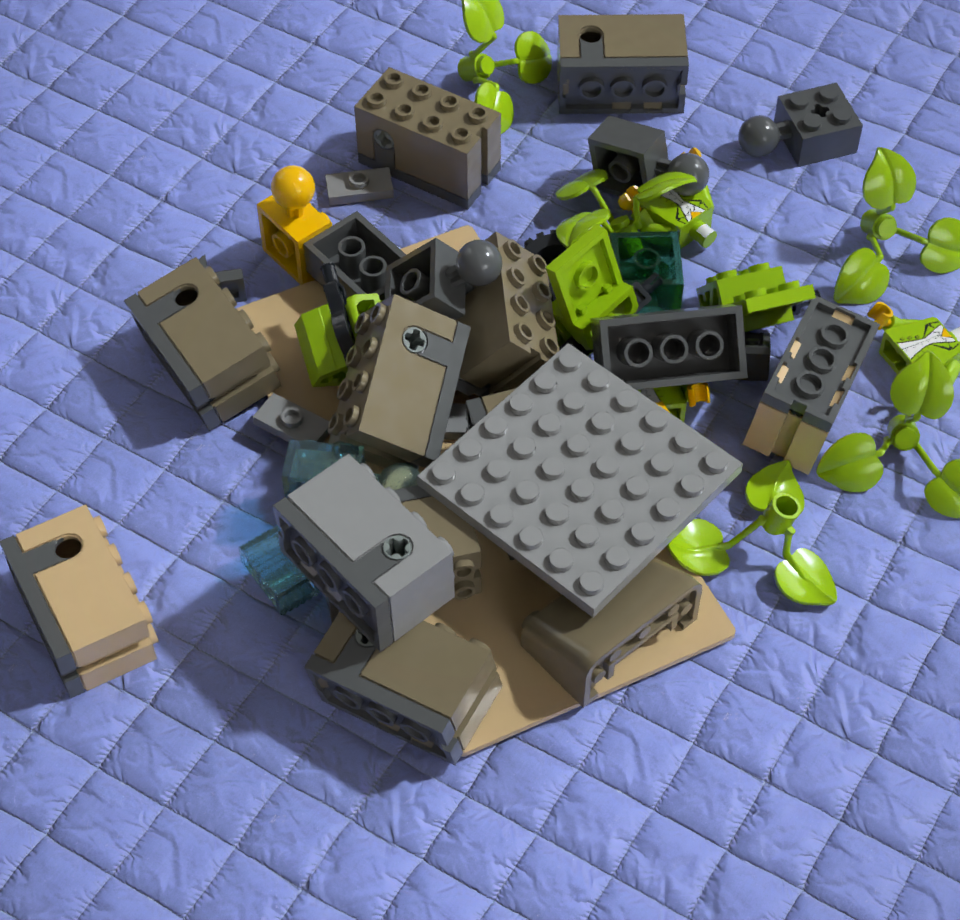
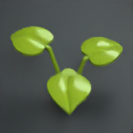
M461 0L466 31L473 41L482 44L475 50L469 51V56L462 57L459 60L458 73L464 81H473L474 84H481L476 91L475 103L501 113L502 134L510 128L513 122V103L508 93L499 91L498 83L485 78H488L493 73L495 67L518 64V75L523 82L528 84L540 83L546 79L551 71L552 57L550 49L541 35L534 31H527L521 33L515 41L514 50L517 58L494 62L490 56L481 52L497 39L495 31L501 29L504 25V11L500 1Z
M877 147L873 161L865 174L862 185L863 198L867 204L875 209H869L862 215L860 226L862 231L867 234L866 239L871 242L874 251L866 247L854 251L844 262L835 284L833 300L839 304L872 303L885 292L890 274L888 268L880 263L884 256L876 239L887 240L894 234H898L925 244L920 253V262L932 272L949 273L960 268L959 220L951 217L937 220L929 228L927 239L898 228L895 218L887 214L895 210L896 203L908 202L913 197L916 189V175L912 166L905 158L892 150Z
M603 169L588 171L558 189L555 193L556 197L559 200H569L589 190L595 196L601 209L595 210L592 213L582 212L566 219L557 226L556 235L560 243L567 249L594 225L598 224L607 229L619 256L633 254L643 247V242L638 233V229L643 227L640 221V202L652 200L679 186L698 182L694 176L683 172H667L647 181L637 189L639 194L633 197V221L629 220L627 215L614 219L596 185L608 179L607 172Z
M927 350L917 360L904 367L892 381L890 398L895 408L906 415H897L889 421L887 426L889 436L883 438V444L880 449L876 450L875 441L869 434L860 432L848 434L837 440L824 453L819 461L816 473L821 479L844 491L864 492L874 487L881 479L883 465L878 457L883 456L891 444L903 451L915 449L929 470L936 476L924 488L927 502L936 512L944 516L960 518V459L949 461L943 467L942 472L938 470L919 443L920 433L915 423L920 420L921 415L929 419L941 418L948 412L954 399V388L949 372L942 361L932 351Z
M789 460L766 466L749 479L745 487L747 503L753 509L763 513L730 541L723 543L721 531L709 521L693 519L667 545L673 558L685 569L702 576H714L725 571L730 564V558L726 550L735 546L759 526H763L764 530L771 535H785L782 551L785 561L780 562L774 570L775 582L782 594L791 601L803 605L831 606L837 601L835 583L823 560L806 548L797 549L793 554L790 553L792 536L796 532L792 524L802 513L805 501L802 489L794 476Z

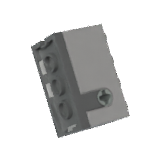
M349 453L287 495V498L284 497L273 505L275 522L281 529L278 532L281 552L380 652L455 597L454 552L451 545L443 537H436L427 528L425 521L417 512H410L403 506L399 496L392 488L382 486L376 480L370 467L365 463L359 464Z

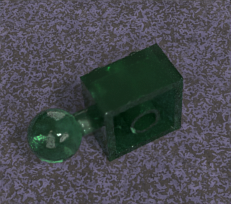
M678 231L610 233V242L623 282L632 285L637 281L641 284L653 272L659 276L650 285L659 278L663 280V284L650 294L651 301L636 314L681 309L684 279Z

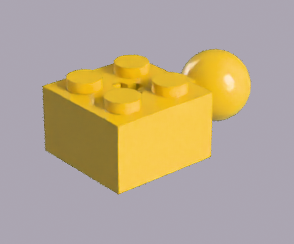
M289 165L281 168L274 175L271 182L272 195L256 205L263 250L302 285L315 280L306 271L303 244L333 225L325 213H320L310 203L315 193V182L312 175L300 166Z

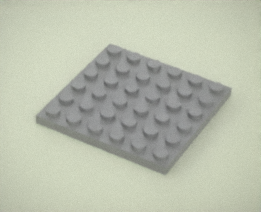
M567 343L418 474L417 485L594 618L742 472L743 463Z

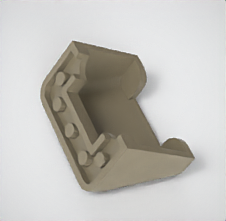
M655 557L594 618L564 595H561L540 612L534 611L530 613L522 623L521 646L584 708L598 697V692L594 689L595 684L603 677L608 680L614 676V666L665 626L670 631L677 625L684 630L697 620L702 585L691 575Z

